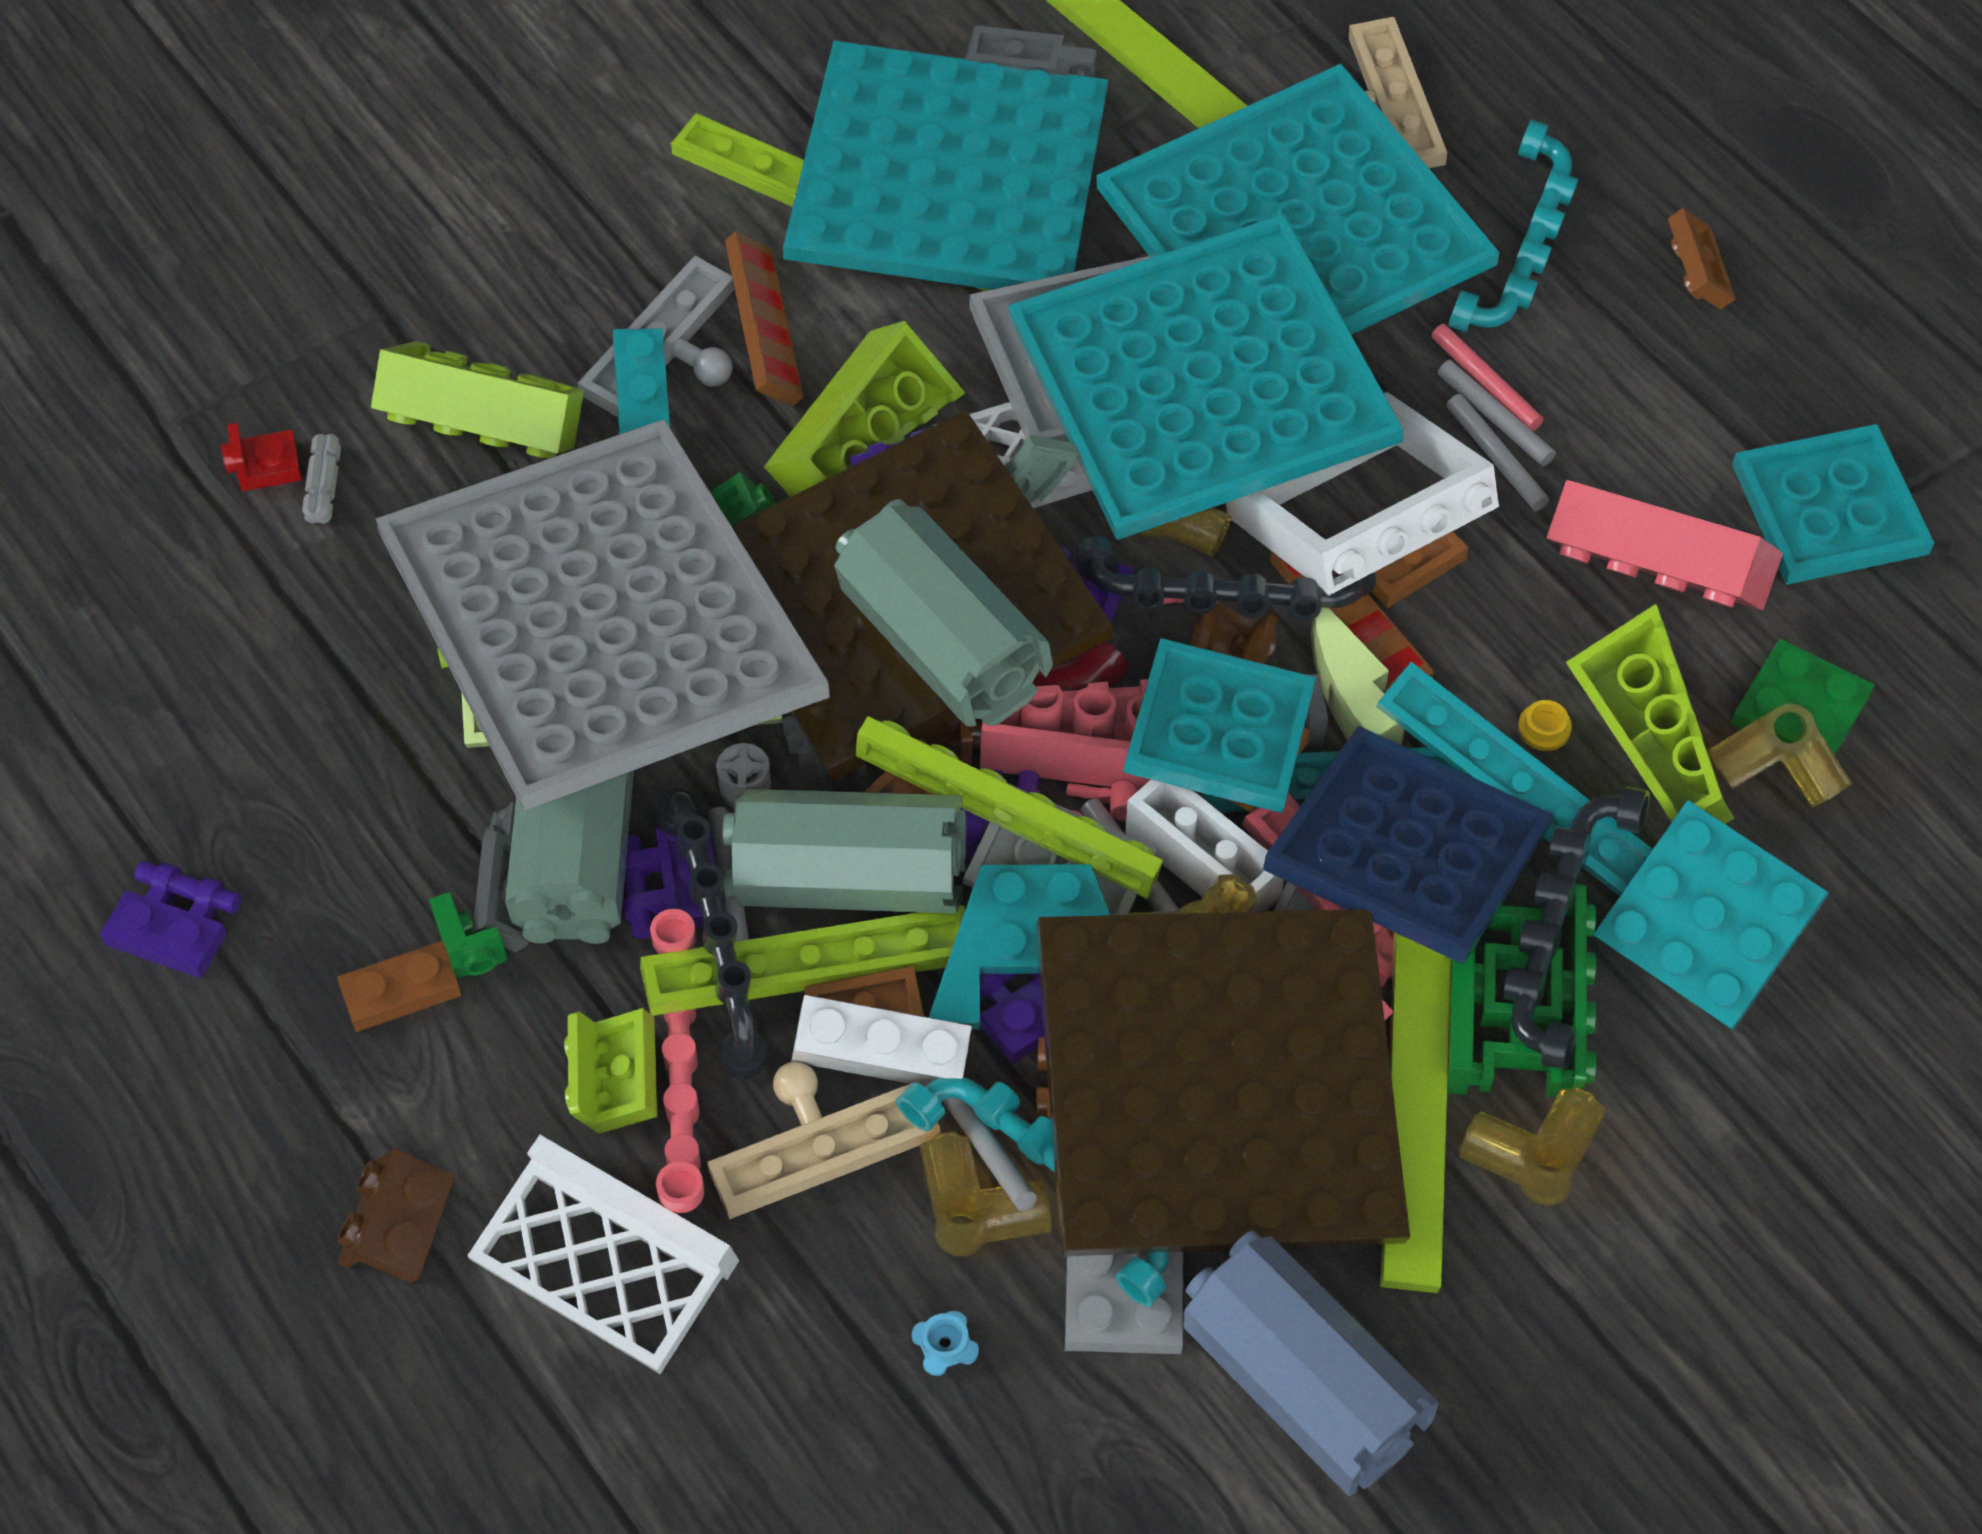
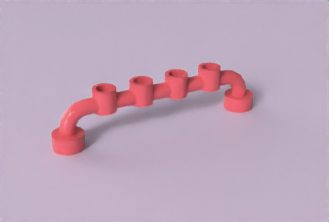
M668 909L660 912L653 919L650 926L653 946L659 954L694 948L697 938L695 924L688 913L680 909ZM696 1009L663 1014L668 1024V1037L663 1042L662 1052L665 1068L669 1073V1088L664 1093L663 1102L666 1117L670 1123L671 1138L667 1141L664 1150L667 1165L661 1169L657 1176L656 1188L661 1204L674 1213H686L695 1209L704 1197L703 1179L699 1171L701 1168L699 1146L693 1138V1124L696 1123L700 1115L697 1093L692 1087V1074L697 1069L698 1057L695 1042L690 1037V1025L696 1019Z

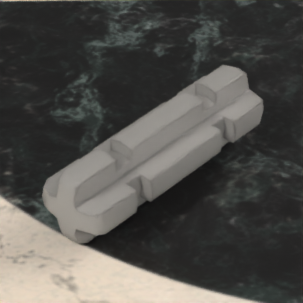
M317 434L312 439L310 453L313 456L309 459L305 491L308 494L304 496L302 507L305 520L311 524L316 522L325 524L332 517L333 504L330 502L334 499L338 474L336 463L340 459L341 452L339 439L334 434Z

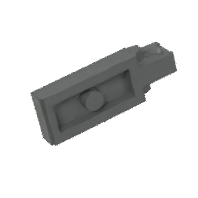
M979 25L973 28L965 58L969 61L995 63L999 66L1027 71L1037 69L1050 75L1060 74L1068 76V74L1095 77L1097 68L1096 49L1075 47L1074 44L1065 42L1064 35Z
M514 802L499 812L495 811L493 813L491 825L486 828L483 837L472 933L475 934L492 927H498L504 948L517 952L527 947L529 941L522 936L523 928L511 923L505 903L516 805Z

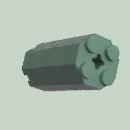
M902 499L893 500L876 516L858 528L845 532L839 538L836 544V551L840 556L834 567L841 590L965 726H976L975 719H981L986 726L998 725L1032 701L1038 691V688L1032 683L1039 671L1046 677L1053 667L1049 642L921 507H909Z
M634 770L523 811L516 798L505 903L511 923L523 928L522 936L524 939L533 943H548L554 939H580L587 943L598 944L608 941L610 929L621 924Z
M745 789L741 797H736L734 813H725L723 820L724 845L732 846V865H727L724 878L726 898H738L740 906L957 914L963 900L964 886L953 885L954 876H959L960 872H965L967 860L965 810H960L963 804L962 795Z

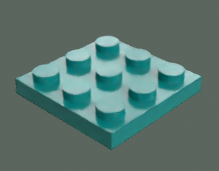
M1877 424L1735 453L1732 467L1764 538L1783 552L1778 569L1786 585L1930 555L1934 541Z
M1160 638L1126 756L1123 773L1282 813L1316 677Z
M1687 800L1595 931L1594 936L1722 1024L1734 1030L1824 903L1829 893Z

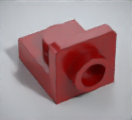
M238 422L227 424L230 442L221 444L223 460L227 473L236 472L242 491L302 481L297 444L293 430L243 438Z

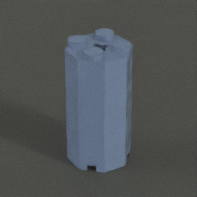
M1254 1230L1249 1231L1235 1243L1229 1252L1230 1258L1216 1270L1212 1267L1205 1268L1190 1282L1186 1293L1192 1300L1183 1313V1328L1348 1496H1351L1357 1492L1358 1484L1363 1489L1372 1486L1406 1455L1414 1445L1409 1439L1411 1428L1416 1423L1425 1431L1434 1420L1439 1402L1271 1236L1261 1238Z

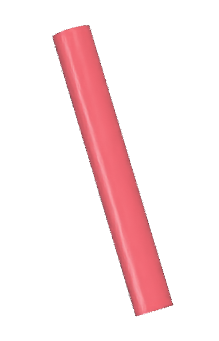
M1441 324L1435 328L1431 338L1488 393L1532 431H1535L1542 424L1544 418L1446 324Z

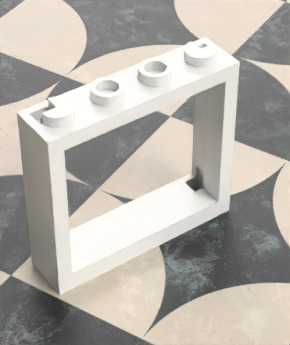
M1388 392L1384 393L1403 428V442L1396 445L1444 478L1443 480L1327 540L1281 507L1280 504L1396 445L1226 503L1228 517L1304 577L1314 579L1318 587H1321L1327 595L1337 592L1499 507L1494 465ZM1332 571H1336L1340 576L1333 579Z

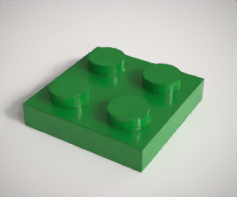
M1779 639L1736 709L1731 724L1827 771L1869 700L1875 684Z

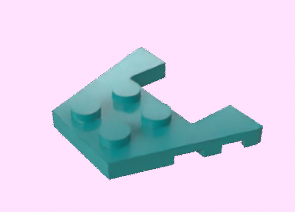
M1091 864L981 865L931 1009L930 1018L972 1026L971 1030H979L980 974H1039L1036 937L1038 917L1110 915Z

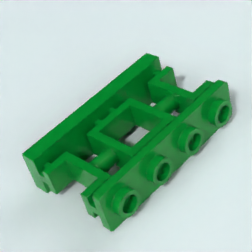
M1576 884L1572 907L1569 912H1566V915H1568V971L1563 970V949L1558 948L1557 954L1554 959H1551L1547 971V1006H1536L1533 1015L1534 1024L1539 1029L1547 1031L1552 1021L1561 1023L1562 1011L1567 1012V1025L1576 1027L1575 1047L1569 1067L1565 1071L1543 1066L1541 1062L1542 1053L1525 1047L1514 1034L1511 1026L1513 1003L1495 1002L1496 969L1509 970L1512 966L1525 969L1530 953L1521 952L1519 949L1522 928L1526 919L1540 922L1544 910L1541 908L1501 905L1486 930L1511 932V945L1485 943L1481 964L1475 963V947L1464 965L1451 959L1447 1094L1466 1095L1469 1085L1479 1086V1091L1490 1092L1494 1079V1067L1546 1071V1097L1558 1098L1559 1093H1567L1568 1102H1579L1585 1084H1594L1596 1051L1587 1050V1034L1593 1035L1595 1030L1596 1002L1587 1001V985L1594 984L1596 954L1595 952H1587V937H1593L1596 906L1595 904H1587L1586 885ZM1474 1004L1480 1005V1027L1510 1029L1509 1043L1483 1041L1479 1063L1473 1062Z

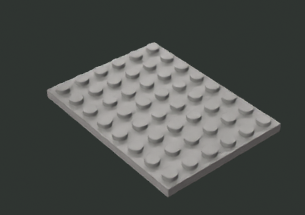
M665 420L376 518L379 534L523 811L830 697L827 679Z

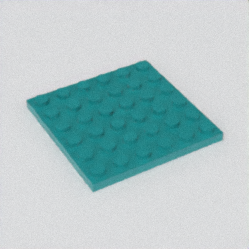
M833 40L783 245V259L992 290L1075 272L1106 101L1108 79L1068 74V76L1060 74L1050 75L1037 69L1027 71L999 66L995 63H981L961 58Z
M1342 64L1097 175V189L1150 258L1284 214L1351 335L1498 265L1499 251Z
M1284 214L1008 305L1009 319L1068 441L1074 443L1079 455L1077 459L1116 540L1403 442V428Z

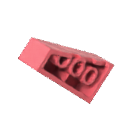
M1570 480L1565 482L1546 537L1561 546L1559 555L1588 564L1590 557L1593 556L1609 561L1606 569L1624 576L1636 578L1638 571L1655 576L1654 584L1673 591L1684 593L1686 587L1704 592L1703 599L1730 608H1733L1736 602L1761 611L1764 610L1783 556L1782 551L1760 536Z
M1149 679L1140 680L1139 687L1109 688L1108 682L1087 683L1086 688L1074 691H1062L1059 685L1036 686L1038 691L1032 701L1001 723L986 726L983 722L981 729L980 768L1001 770L1003 773L1019 775L1021 771L1030 770L1036 772L1039 778L1111 787L1117 781L1126 780L1133 783L1139 791L1151 779L1123 773Z

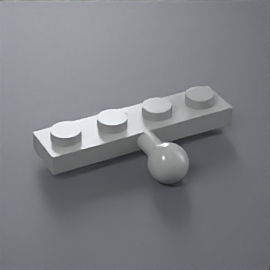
M694 256L628 329L663 328L665 366L673 357H676L693 367L696 378L702 384L710 387L720 386L732 374L733 365L730 356L720 348L710 347L702 350L688 341L735 290L733 278L728 273ZM612 345L578 382V388L584 390L583 397L618 417L614 350Z

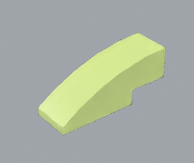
M1321 608L1320 614L1312 620L1310 637L1317 674H1319L1322 692L1334 719L1347 740L1356 728L1360 726L1402 745L1404 728L1376 707L1378 701L1385 694L1389 671L1329 608Z

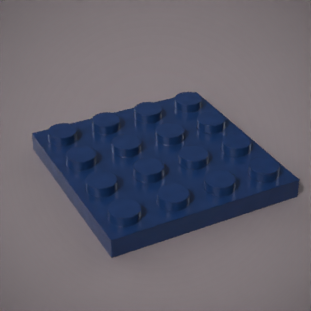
M1358 726L1267 852L1262 870L1344 909H1366L1372 913L1374 923L1464 965L1545 837L1554 815Z

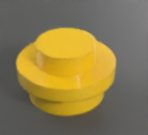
M1540 700L1528 706L1522 712L1518 723V731L1522 740L1530 747L1541 751H1553L1561 748L1568 741L1572 730L1571 719L1562 705L1552 700Z

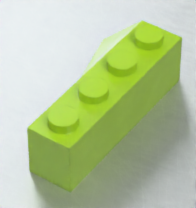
M905 321L871 330L765 464L764 468L791 497L850 468V456L867 452V446L879 442H884L885 446L904 440L906 434L918 425L928 422L938 414V410L946 404L956 401L965 394V391Z
M419 341L380 349L371 408L388 412V420L402 424H416L418 419L434 423L433 430L438 433L453 436H462L463 431L479 434L481 443L496 447H509L510 442L527 446V454L550 459L556 457L558 453L574 448L584 395L583 389L532 374H519L517 380L510 378L511 370L508 367L494 363H472L471 367L466 366L467 355L453 351H446V353L431 352V345Z
M1657 604L1566 662L1671 822H1673L1687 800L1724 824L1734 819L1724 802Z

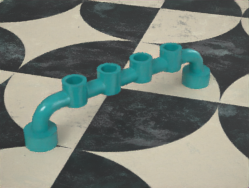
M1531 119L1517 154L1536 161L1538 153H1542L1552 160L1553 168L1522 242L1499 304L1494 308L1479 307L1477 304L1480 296L1461 290L1448 323L1450 328L1466 333L1470 324L1484 328L1498 327L1508 322L1518 307L1527 310L1529 308L1538 282L1529 278L1532 272L1542 275L1552 247L1543 244L1546 237L1553 240L1556 239L1565 213L1558 211L1557 207L1559 203L1569 206L1579 180L1570 176L1572 158L1569 150L1559 140L1546 135L1549 127L1547 124Z
M967 1077L937 1078L925 1087L916 1082L911 1083L896 1099V1105L904 1117L915 1127L926 1132L945 1115L944 1107L941 1104L942 1101L949 1098L960 1099L973 1108L976 1116L986 1126L993 1130L1000 1129L1014 1140L1020 1151L1029 1160L1039 1165L1043 1163L1055 1173L1051 1120L1045 1116H1039L1032 1125L1015 1113L1021 1106L1019 1097L1004 1083L996 1082L987 1091L980 1084ZM1170 1252L1146 1253L1145 1260L1131 1257L1115 1275L1120 1288L1136 1303H1141L1144 1307H1151L1166 1290V1283L1161 1276L1169 1264Z

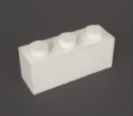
M1150 780L1127 801L1126 835L1156 847V857L1163 860L1162 864L1221 913L1265 912L1278 902L1282 895L1284 880L1262 870L1268 851L1196 792Z
M804 995L791 1062L798 1061L811 1066L909 1084L919 1081L921 1085L926 1086L937 1078H963L972 1026Z

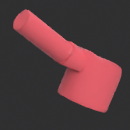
M1126 780L1113 783L1111 788L1068 783L1066 794L1067 796L1084 799L1099 798L1101 803H1110V815L1112 818L1126 821L1127 801L1137 792V789L1133 783Z

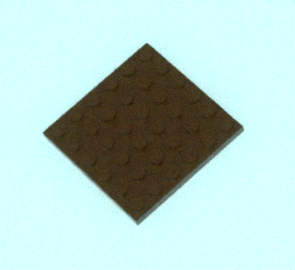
M967 410L731 526L828 681L829 698L791 711V714L831 781L868 763L856 756L857 734L867 716L880 722L891 721L906 729L910 737L914 739L957 717L847 597L839 584L834 567L840 556L836 551L837 541L845 532L858 528L876 516L891 501L902 499L909 507H921L1046 638L1051 651L1052 668L1114 637L1111 622Z
M1366 909L1038 917L1036 937L1061 1257L1231 1250L1242 1236L1252 1230L1261 1238L1271 1236L1282 1248L1403 1244L1409 1240L1410 1230L1371 912Z

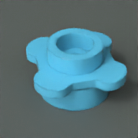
M959 1311L937 1314L927 1322H919L912 1330V1340L916 1345L921 1346L925 1356L923 1367L931 1375L940 1376L945 1373L947 1367L958 1363L972 1364L978 1357V1345L969 1339L967 1319ZM948 1339L951 1344L948 1347H942L940 1341Z

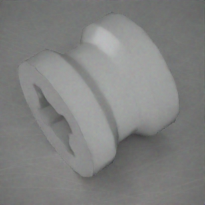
M739 743L726 748L719 755L716 763L721 798L727 805L734 808L736 797H741L745 789H772L768 756L761 748L754 744Z

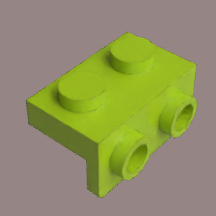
M641 1008L595 1023L580 1011L569 1014L568 1036L565 1038L564 1048L568 1058V1086L565 1090V1101L570 1114L598 1134L657 1117L654 1016H651L648 1011Z

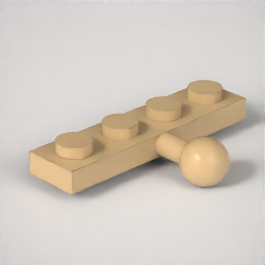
M1389 17L1350 25L1349 40L1368 91L1364 92L1428 168L1446 165L1447 151L1395 18Z
M793 1061L784 1064L777 1070L773 1079V1089L781 1102L794 1107L802 1126L708 1161V1169L730 1220L941 1137L940 1126L937 1122L927 1132L920 1130L900 1112L896 1105V1099L910 1084L822 1117L814 1099L818 1088V1079L814 1070L803 1062Z

